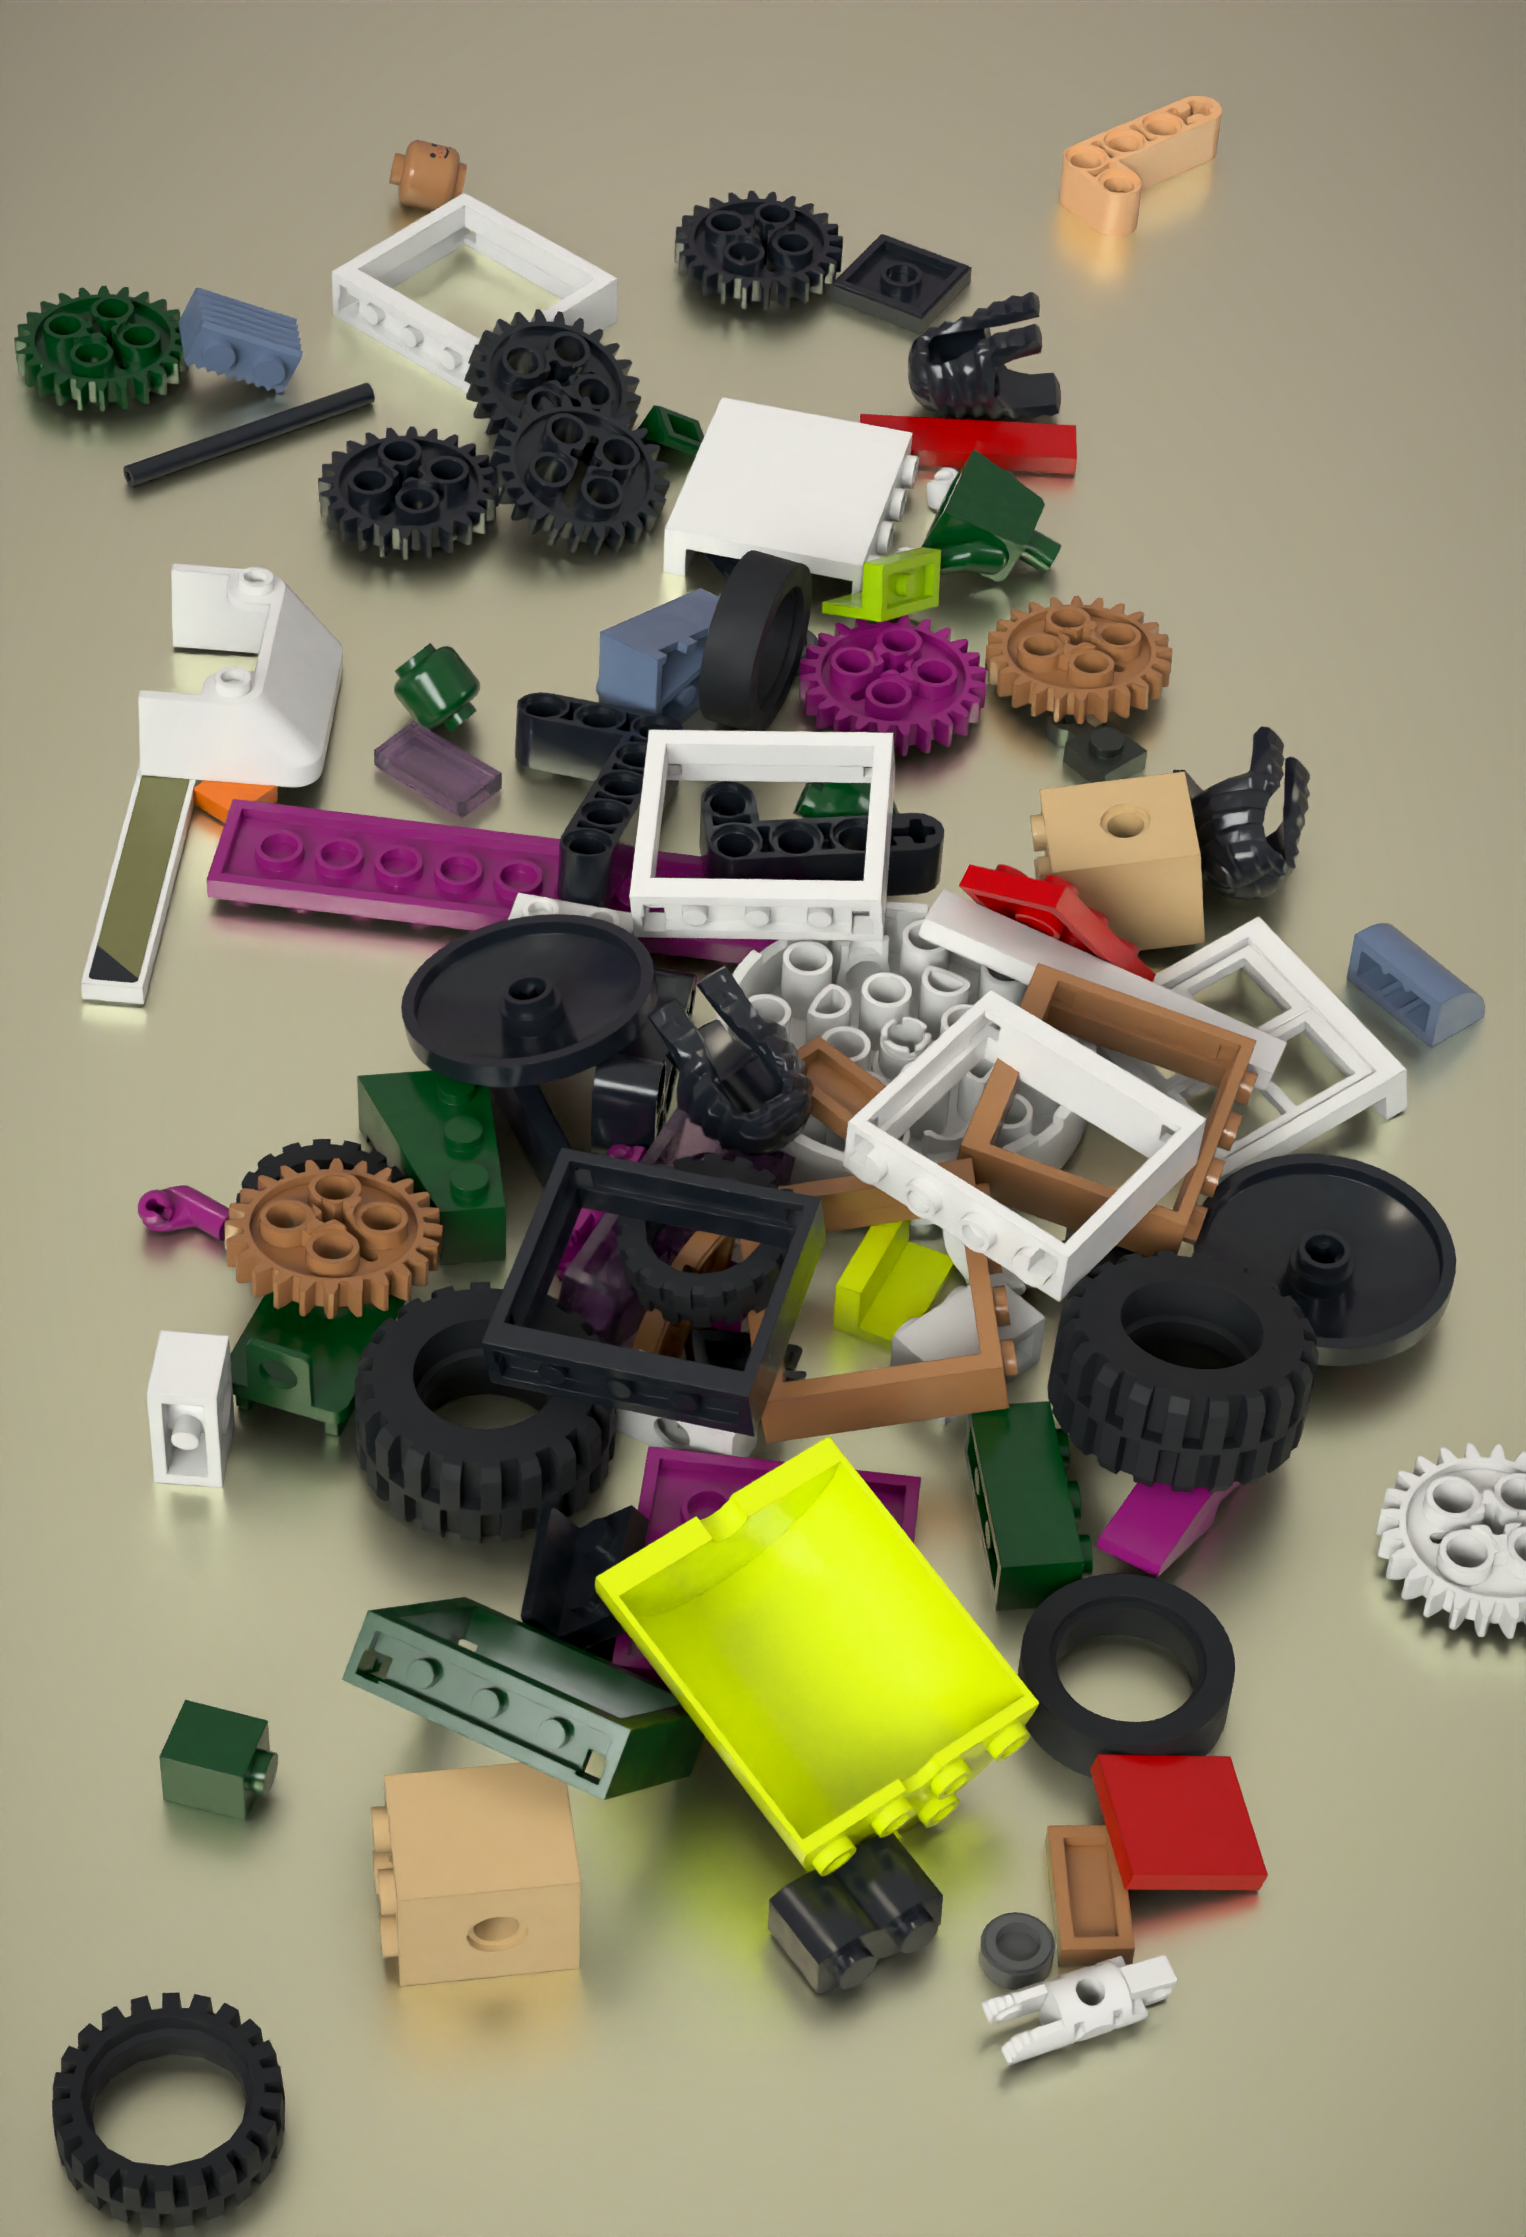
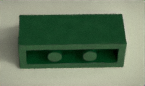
M1050 1401L1009 1404V1408L968 1414L964 1452L996 1611L1038 1608L1047 1597L1058 1589L1082 1579L1083 1576H1091L1093 1572V1551L1090 1537L1088 1534L1079 1535L1076 1522H1079L1081 1519L1079 1485L1076 1480L1067 1481L1065 1469L1069 1468L1070 1463L1068 1434H1065L1062 1428L1055 1427Z

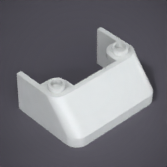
M173 563L171 569L173 647L258 653L255 671H247L239 667H226L205 679L200 695L140 690L138 696L140 775L281 787H302L315 782L323 771L343 671L342 644L279 576L273 574L268 569L262 567L238 569Z

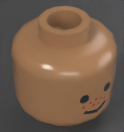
M414 140L408 145L405 155L395 153L389 184L399 186L398 198L402 204L434 211L462 194L467 164L460 163L459 153L452 147Z

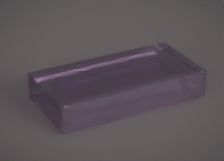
M415 721L374 750V765L461 818L502 789L501 772Z

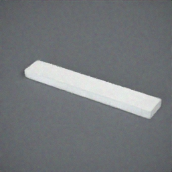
M945 889L941 890L928 911L918 934L925 940L1026 985H1029L1036 966L1040 963L1257 1040L1247 1070L1258 1074L1254 1087L1260 1090H1266L1287 1042Z

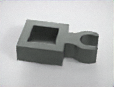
M1066 714L1064 724L1054 722L1051 715L1048 716L1046 738L1052 744L1064 748L1063 762L1090 783L1127 779L1145 769L1147 750L1109 721L1093 727L1087 720L1083 724H1078L1074 715Z

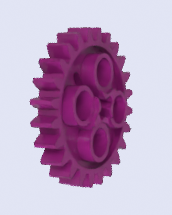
M908 615L901 616L897 623H889L887 620L877 622V624H869L866 620L856 619L855 628L853 629L838 622L835 624L834 636L821 632L818 634V646H807L806 659L800 662L799 700L805 701L804 713L806 716H816V728L818 730L833 727V732L893 733L894 746H896L901 756H907L909 745L915 744L924 753H930L931 740H936L948 747L951 745L952 732L966 736L968 734L969 722L978 723L980 708H984L986 668L979 667L980 654L978 652L967 653V639L950 642L951 628L946 627L934 633L930 631L931 620L925 619L918 626L910 625Z

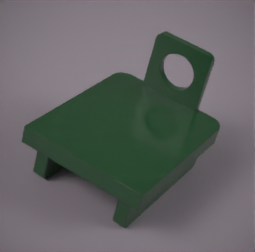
M274 1293L265 1295L230 1354L233 1395L236 1398V1406L251 1410L255 1402H259L325 1422V1433L340 1437L355 1410L354 1379L357 1377V1363L363 1348L372 1342V1334L389 1317L396 1321L398 1320L397 1311L411 1302V1299L406 1301L389 1295V1310L382 1311L371 1302L363 1304L362 1317H356L348 1306L339 1307L334 1319H328L324 1307L314 1306L306 1316H300L298 1302L291 1301L286 1306L276 1309L274 1308Z

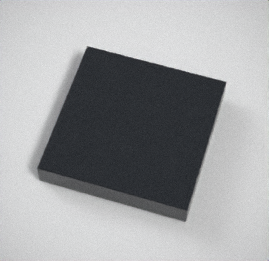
M881 234L830 285V300L922 334L971 282L972 267Z

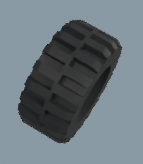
M1157 1250L1150 1257H1142L1138 1252L1122 1256L1116 1262V1265L1108 1261L1096 1267L1070 1290L1067 1301L1062 1305L1047 1390L1048 1399L1053 1406L1052 1412L1065 1434L1070 1433L1069 1437L1074 1446L1085 1456L1092 1453L1096 1455L1099 1465L1114 1474L1123 1471L1133 1475V1481L1149 1487H1152L1154 1482L1171 1485V1491L1191 1493L1194 1487H1207L1209 1493L1227 1491L1233 1486V1482H1239L1242 1486H1246L1264 1477L1266 1472L1271 1473L1290 1458L1291 1451L1298 1446L1302 1436L1319 1359V1352L1316 1348L1317 1339L1308 1319L1304 1318L1301 1308L1291 1296H1280L1281 1292L1275 1283L1264 1276L1257 1279L1249 1275L1247 1267L1231 1261L1228 1265L1211 1261L1212 1256L1193 1252L1192 1257L1176 1256L1175 1250Z
M471 1282L470 1289L454 1291L453 1285L432 1292L431 1299L422 1302L419 1298H416L397 1311V1321L389 1317L372 1334V1342L362 1350L357 1363V1377L354 1379L357 1455L360 1468L367 1473V1483L375 1495L384 1502L389 1500L390 1510L405 1521L411 1523L415 1518L421 1520L422 1529L426 1532L443 1538L446 1532L461 1534L462 1542L482 1543V1536H500L501 1542L519 1540L522 1538V1531L534 1528L537 1532L541 1513L551 1508H556L569 1517L575 1514L589 1502V1492L594 1493L597 1491L607 1477L609 1462L614 1458L616 1437V1408L490 1382L481 1342L503 1289L490 1288V1282ZM547 1294L533 1329L605 1343L597 1334L593 1335V1326L574 1310L570 1314L565 1313V1304ZM482 1394L514 1398L538 1411L522 1422L495 1429H475L456 1425L433 1413L451 1401Z

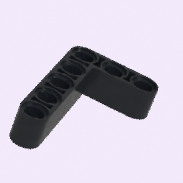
M531 693L518 700L515 737V758L517 762L525 767L595 781L560 838L557 896L560 900L601 907L606 905L614 896L634 861L649 730H683L681 723L674 718L552 693ZM666 780L663 810L677 788L679 780Z

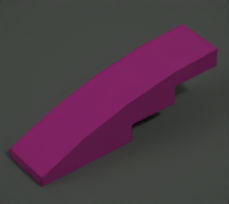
M1154 1482L1153 1486L1149 1487L1137 1483L1100 1534L1096 1548L1158 1578L1212 1526L1219 1503L1240 1483L1233 1482V1486L1227 1491L1210 1493L1207 1487H1194L1191 1493L1171 1491V1485Z

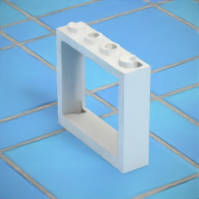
M462 193L332 271L334 316L466 393L470 387V384L464 381L470 365L468 361L475 344L478 345L480 339L392 289L464 244L561 298L562 300L542 311L546 321L553 322L558 311L563 313L565 325L573 326L575 321L582 318L584 319L583 332L589 335L598 329L605 330L617 322L618 278L466 193Z
M649 730L629 895L634 936L654 938L883 941L895 787L893 733ZM666 780L871 783L864 881L655 878ZM650 908H664L665 913L650 912ZM853 911H869V916H853Z
M989 990L848 1121L843 1167L853 1172L862 1182L874 1185L906 1205L918 1217L928 1219L957 1237L972 1251L984 1254L1016 1274L1025 1284L1040 1289L1060 1302L1197 1164L1206 1119L994 991ZM996 1024L1000 1026V1031L996 1030ZM983 1058L993 1064L999 1058L1020 1072L1019 1080L1149 1158L1065 1243L897 1140ZM1169 1128L1173 1130L1175 1133L1173 1135H1170L1169 1133H1167V1129Z

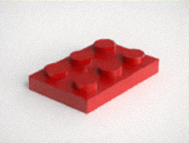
M969 864L959 887L977 904L1153 982L1156 974L1137 957L1139 949L1129 941L1116 936L1108 928L1109 919L1100 912L1087 907L1078 898L1079 890L1070 882L1053 875H1046L1043 881L1029 878L1021 871L1003 864L997 865L995 870Z

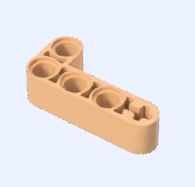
M1185 97L1070 146L1063 154L1059 202L1064 208L1105 236L1124 237L1135 232L1138 224L1142 190L1215 158L1222 117L1221 105L1210 97Z

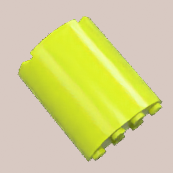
M829 1436L732 1494L725 1505L714 1514L701 1520L697 1516L601 1573L595 1579V1590L807 1872L817 1870L821 1876L834 1872L855 1854L857 1845L879 1835L880 1838L894 1833L902 1843L903 1838L901 1834L919 1821L926 1828L938 1824L960 1804V1800L956 1796L958 1791L974 1779L993 1760L1000 1762L1014 1754L1031 1736L1024 1726L1039 1705L1038 1700Z

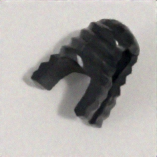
M1029 292L1024 296L1012 295L1004 301L992 302L987 308H978L973 316H962L955 323L945 320L939 327H929L914 340L908 356V381L916 401L926 410L934 411L941 418L952 414L957 419H961L970 414L978 419L987 414L992 419H997L1004 415L1016 419L1025 414L1034 419L1042 415L1053 416L1058 414L1061 405V390L1059 381L1054 373L1027 374L1012 371L1005 366L1006 363L1012 360L1041 353L1042 334L1039 326L1032 324L1022 328L1011 329L1007 332H998L992 336L990 332L991 327L1039 317V296L1033 292Z
M1261 726L1254 733L1251 765L1247 773L1225 779L1203 791L1185 770H1173V773L1185 771L1201 854L1202 877L1219 893L1233 899H1259L1277 892L1278 888L1285 884L1287 878L1295 869L1294 860L1300 852L1297 845L1301 831L1305 826L1304 815L1309 808L1307 799L1310 796L1307 784L1310 780V774L1297 758L1291 756L1286 759L1284 758V743L1270 727ZM1285 759L1283 821L1275 832L1266 837L1263 827L1265 810L1269 799L1280 787V781L1284 776L1282 766Z
M723 966L707 975L697 984V987L723 1021L751 1049L736 1041L726 1031L720 1020L716 1019L697 1029L676 998L661 1005L647 1017L669 1050L665 1056L679 1070L676 1089L677 1107L679 1110L687 1113L689 1122L700 1126L705 1137L719 1141L722 1149H727L728 1152L739 1151L747 1156L767 1155L782 1149L803 1131L813 1108L811 1095L814 1087L811 1080L807 1078L808 1069L805 1062L798 1058V1051L795 1045L788 1040L786 1028L760 1016L745 996L727 967Z

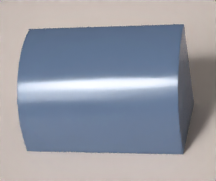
M1379 923L1355 934L1347 979L1429 1047H1435L1484 1018L1485 1003L1483 998L1393 925Z

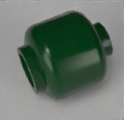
M429 643L395 670V673L400 678L394 686L395 696L422 729L432 730L443 723L447 730L451 732L477 711L470 701L478 695L480 682L452 647L443 646L435 649Z

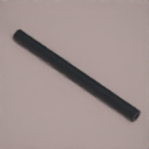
M366 382L126 465L123 468L125 479L130 487H134L372 404L375 401L373 389Z

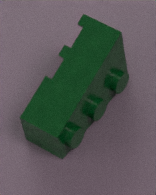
M433 1070L357 1076L359 1130L366 1142L371 1141L376 1150L387 1157V1165L390 1168L396 1165L404 1175V1179L411 1178L414 1180L413 1194L428 1192L430 1194V1207L439 1208L440 1210L439 1225H443L442 1254H439L440 1265L506 1260V1204L489 1087L455 1081Z

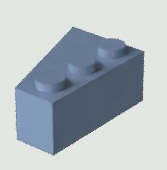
M699 588L601 631L599 678L596 685L599 703L665 715L674 718L681 725L700 709L699 679L702 657L710 624L720 597Z

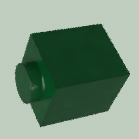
M185 1700L159 1756L163 1800L246 1821L257 1794L266 1796L270 1792L277 1772L278 1754L270 1751L268 1720Z

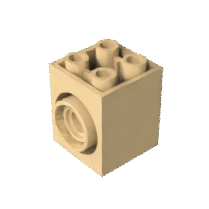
M1185 771L1039 789L1041 814L1030 815L1034 852L1045 851V856L1034 859L1035 877L1037 880L1043 881L1046 875H1053L1073 884L1079 890L1078 898L1087 907L1106 916L1110 921L1108 928L1116 936L1135 945L1139 951L1205 943L1201 854Z
M522 1762L384 1775L385 1806L371 1807L374 1850H372L375 1892L376 1895H379L380 1903L379 1927L382 1957H397L400 1987L579 1969L581 1878L567 1783Z

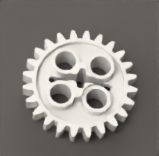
M1467 1443L1464 1458L1457 1459L1446 1447L1440 1448L1436 1465L1430 1460L1419 1456L1416 1458L1413 1474L1400 1470L1397 1475L1395 1489L1387 1488L1380 1511L1376 1535L1381 1536L1377 1554L1380 1558L1389 1559L1386 1572L1387 1579H1405L1401 1596L1404 1600L1414 1599L1423 1595L1426 1598L1423 1615L1427 1618L1444 1609L1450 1612L1449 1628L1452 1630L1458 1628L1466 1618L1474 1621L1478 1637H1484L1489 1624L1493 1623L1499 1624L1507 1639H1512L1517 1622H1523L1526 1625V1451H1523L1512 1462L1505 1460L1501 1445L1496 1444L1490 1457H1481L1475 1445Z

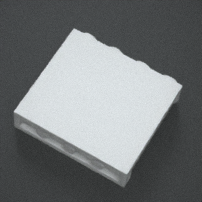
M721 397L665 526L663 572L685 576L695 551L741 559L747 552L756 550L805 564L809 568L810 573L853 581L852 594L861 592L863 588V564L866 561L882 558L879 556L880 554L889 555L894 536V522L892 521L901 522L905 510L907 490L904 488L913 489L916 482L919 457L911 455L912 433Z

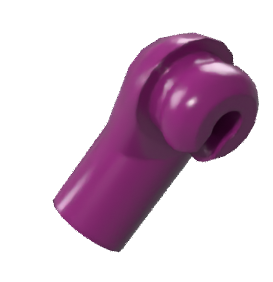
M180 1185L162 1190H150L140 1198L138 1203L139 1217L150 1230L166 1233L197 1227L218 1240L225 1241V1221L229 1220V1208L190 1186Z

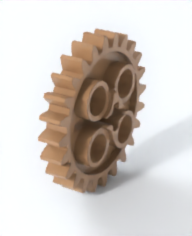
M1074 596L1071 605H1063L1056 597H1051L1050 607L1044 608L1035 602H1029L1028 614L1013 609L1011 610L1010 621L1002 619L997 621L996 631H989L985 668L988 671L989 684H997V695L999 697L1012 695V707L1014 708L1031 704L1032 716L1036 717L1048 710L1053 712L1054 722H1059L1066 714L1074 715L1078 724L1084 723L1086 715H1095L1099 721L1106 723L1108 712H1115L1123 718H1128L1130 706L1146 710L1148 709V698L1158 700L1161 698L1162 687L1169 686L1172 648L1168 647L1169 637L1167 634H1158L1159 624L1157 622L1143 624V612L1139 611L1125 615V604L1123 603L1108 609L1103 608V598H1097L1091 605H1083L1081 598Z
M334 1158L329 1169L320 1170L314 1161L306 1160L305 1172L296 1173L293 1169L284 1165L280 1167V1180L277 1181L268 1176L260 1175L258 1177V1190L242 1188L240 1190V1203H230L229 1220L225 1221L227 1266L236 1267V1281L238 1283L252 1282L253 1297L257 1298L273 1292L274 1308L276 1309L286 1306L291 1301L298 1302L300 1316H306L314 1306L324 1307L328 1319H334L339 1307L348 1306L356 1317H362L363 1304L370 1302L382 1311L389 1310V1295L406 1301L410 1300L411 1285L426 1287L428 1285L429 1271L438 1270L439 1254H442L443 1225H439L440 1210L439 1208L430 1207V1194L428 1192L413 1194L414 1180L411 1178L392 1183V1169L388 1167L372 1175L367 1173L366 1161L359 1162L353 1170H344L341 1160Z

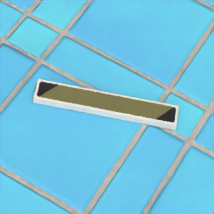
M139 763L81 980L82 999L144 1004L194 808L193 788L200 784V780L140 775Z

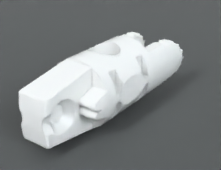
M1166 1955L1129 1965L1125 1964L1122 1956H1118L1090 1967L1086 1966L1059 1975L1056 1978L1047 1979L982 2002L987 2019L992 2024L1010 2021L1034 2012L1038 2013L1042 2026L1034 2028L1032 2031L1019 2033L1002 2046L1001 2050L1007 2064L1011 2065L1146 2019L1148 2011L1145 2006L1168 1998L1172 1993L1173 1987L1176 1986L1177 1977Z

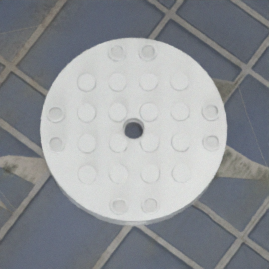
M886 902L883 941L778 940L760 953L752 950L732 974L757 1013L785 1027L788 1040L795 1045L796 1049L820 1036L885 1086L893 1081L989 990L1020 1006L1028 987L1026 984L921 938L918 934L929 911V904L909 902ZM853 911V916H869V911ZM716 1013V1019L721 1021L726 1031L736 1041L741 1043L746 1048L751 1049L740 1038H738V1036L731 1030V1028ZM996 1024V1030L1000 1031V1026ZM1064 1033L1097 1053L1095 1043ZM983 1058L897 1140L934 1163L956 1160L963 1137L995 1064ZM1021 1081L995 1146L1061 1169L1072 1156L1080 1142L1087 1120ZM811 1114L803 1131L777 1152L761 1156H747L740 1153L745 1159L753 1162L754 1169L761 1172L764 1168L770 1171L777 1178L778 1186L855 1175L843 1167L846 1141ZM924 1218L910 1221V1225L916 1227L935 1225Z

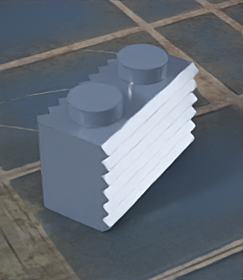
M195 288L178 322L185 363L187 366L195 364L197 369L205 367L207 372L215 371L217 376L225 373L227 379L235 376L237 382L245 379L247 385L255 383L257 388L264 386L267 391L275 389L277 394L284 392L303 354V351H301L302 345L300 344L301 338H298L297 319L202 288Z

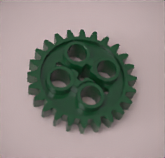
M101 286L96 295H90L85 288H79V297L74 299L64 293H59L58 305L46 301L40 302L41 313L27 312V324H18L17 326L18 337L14 338L19 375H25L27 387L38 386L39 396L42 398L56 393L57 405L60 406L71 399L77 400L78 410H83L90 402H97L100 411H106L109 402H117L121 408L128 409L129 399L132 398L147 404L149 403L150 391L166 395L167 383L180 384V372L189 371V366H187L184 360L178 323L180 311L178 309L167 311V300L165 299L150 303L149 292L146 291L135 298L129 297L128 287H123L117 295L110 294L107 286Z

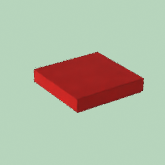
M1097 1755L1090 1768V1772L1124 1890H1260L1268 1874L1231 1756Z

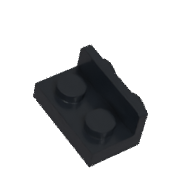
M632 1505L603 1518L594 1519L580 1528L556 1508L542 1512L521 1610L523 1623L583 1650L625 1633L624 1628L597 1594L595 1579L601 1573L645 1547L650 1520Z

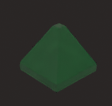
M654 405L638 429L646 428L648 430L645 440L696 457L704 438L698 420L659 405Z

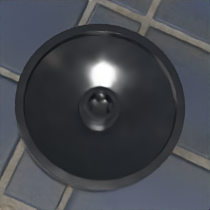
M566 914L535 915L510 919L477 929L438 950L411 977L402 997L401 1011L406 1036L412 1051L431 1070L452 1080L472 1085L519 1087L547 1083L581 1073L619 1053L634 1041L650 1020L647 1016L656 1008L658 988L653 961L648 950L636 936L627 930L607 921L586 916Z
M1291 1154L1273 1157L1248 1165L1231 1174L1216 1187L1213 1198L1207 1197L1202 1205L1208 1208L1196 1244L1191 1245L1190 1257L1195 1252L1212 1256L1211 1261L1228 1265L1230 1261L1247 1267L1249 1275L1257 1279L1264 1276L1275 1283L1281 1292L1280 1296L1286 1297L1290 1295L1299 1305L1304 1318L1308 1319L1317 1339L1316 1348L1319 1352L1318 1365H1360L1399 1354L1426 1337L1438 1324L1448 1306L1456 1274V1254L1451 1234L1444 1220L1431 1203L1416 1189L1400 1178L1378 1167L1358 1160L1326 1154Z

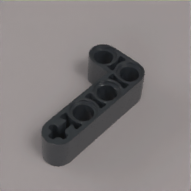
M724 781L714 783L705 789L701 797L699 848L704 878L864 881L868 815L759 821L756 799L749 788L737 782ZM898 813L892 815L887 896L928 893L939 884L944 828L936 818L923 813Z
M654 968L658 988L655 1010L676 998L692 1020L697 984L696 974ZM650 1021L627 1047L596 1066L592 1090V1154L606 1153L613 1145L624 1144L630 1147L637 1145L646 1148L651 1162L655 1163L657 1161L679 1070L665 1056L669 1050Z

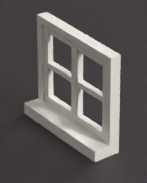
M1259 916L1156 974L1153 983L1198 1002L1192 995L1242 968L1284 1012L1256 1029L1283 1041H1287L1303 1032L1346 1077L1298 1106L1271 1079L1265 1091L1258 1089L1278 1110L1281 1116L1234 1142L1230 1152L1217 1148L1214 1157L1226 1161L1218 1185L1231 1174L1248 1165L1291 1153L1372 1105L1386 1120L1407 1109V1069ZM1096 1044L1097 1054L1197 1113L1185 1099L1209 1084L1179 1073L1166 1079L1153 1064ZM1167 1129V1133L1170 1135L1175 1133L1173 1130Z

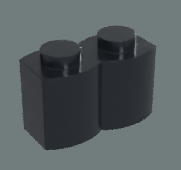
M894 1833L880 1838L878 1835L856 1846L855 1854L834 1872L821 1876L817 1870H813L795 1879L769 1899L768 1930L817 1993L827 1992L838 1986L848 1989L860 1984L872 1973L880 1958H886L900 1952L905 1954L914 1953L926 1946L938 1931V1926L941 1924L943 1894Z

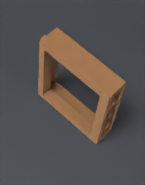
M1038 963L1019 1006L1020 1008L1061 1032L1218 1087L1205 1123L1197 1164L1185 1175L1173 1210L1156 1204L1116 1245L1135 1253L1139 1252L1146 1257L1152 1256L1157 1250H1175L1177 1256L1182 1241L1195 1245L1208 1211V1208L1197 1204L1200 1194L1213 1198L1226 1161L1214 1157L1217 1148L1230 1152L1243 1117L1242 1114L1232 1111L1234 1103L1237 1102L1247 1106L1258 1074L1248 1071L1247 1067L1257 1040ZM997 1058L963 1137L956 1160L972 1158L975 1184L989 1182L991 1198L997 1202L1077 1231L1117 1190L995 1146L1021 1084V1080L1018 1079L1020 1072Z
M972 1158L936 1163L991 1197L989 1182L975 1184ZM855 1175L778 1186L779 1190L783 1188L793 1189L794 1193L820 1197L825 1233L920 1219L906 1205L874 1185L862 1182ZM740 1239L742 1261L760 1243ZM964 1244L980 1354L790 1382L786 1381L783 1357L761 1418L766 1444L1009 1408L1005 1376L1018 1375L1013 1338L999 1340L998 1327L1011 1325L1005 1285L991 1287L990 1275L1003 1273L1002 1266L984 1254L972 1251ZM766 1309L759 1313H756L754 1310L748 1312L751 1348Z

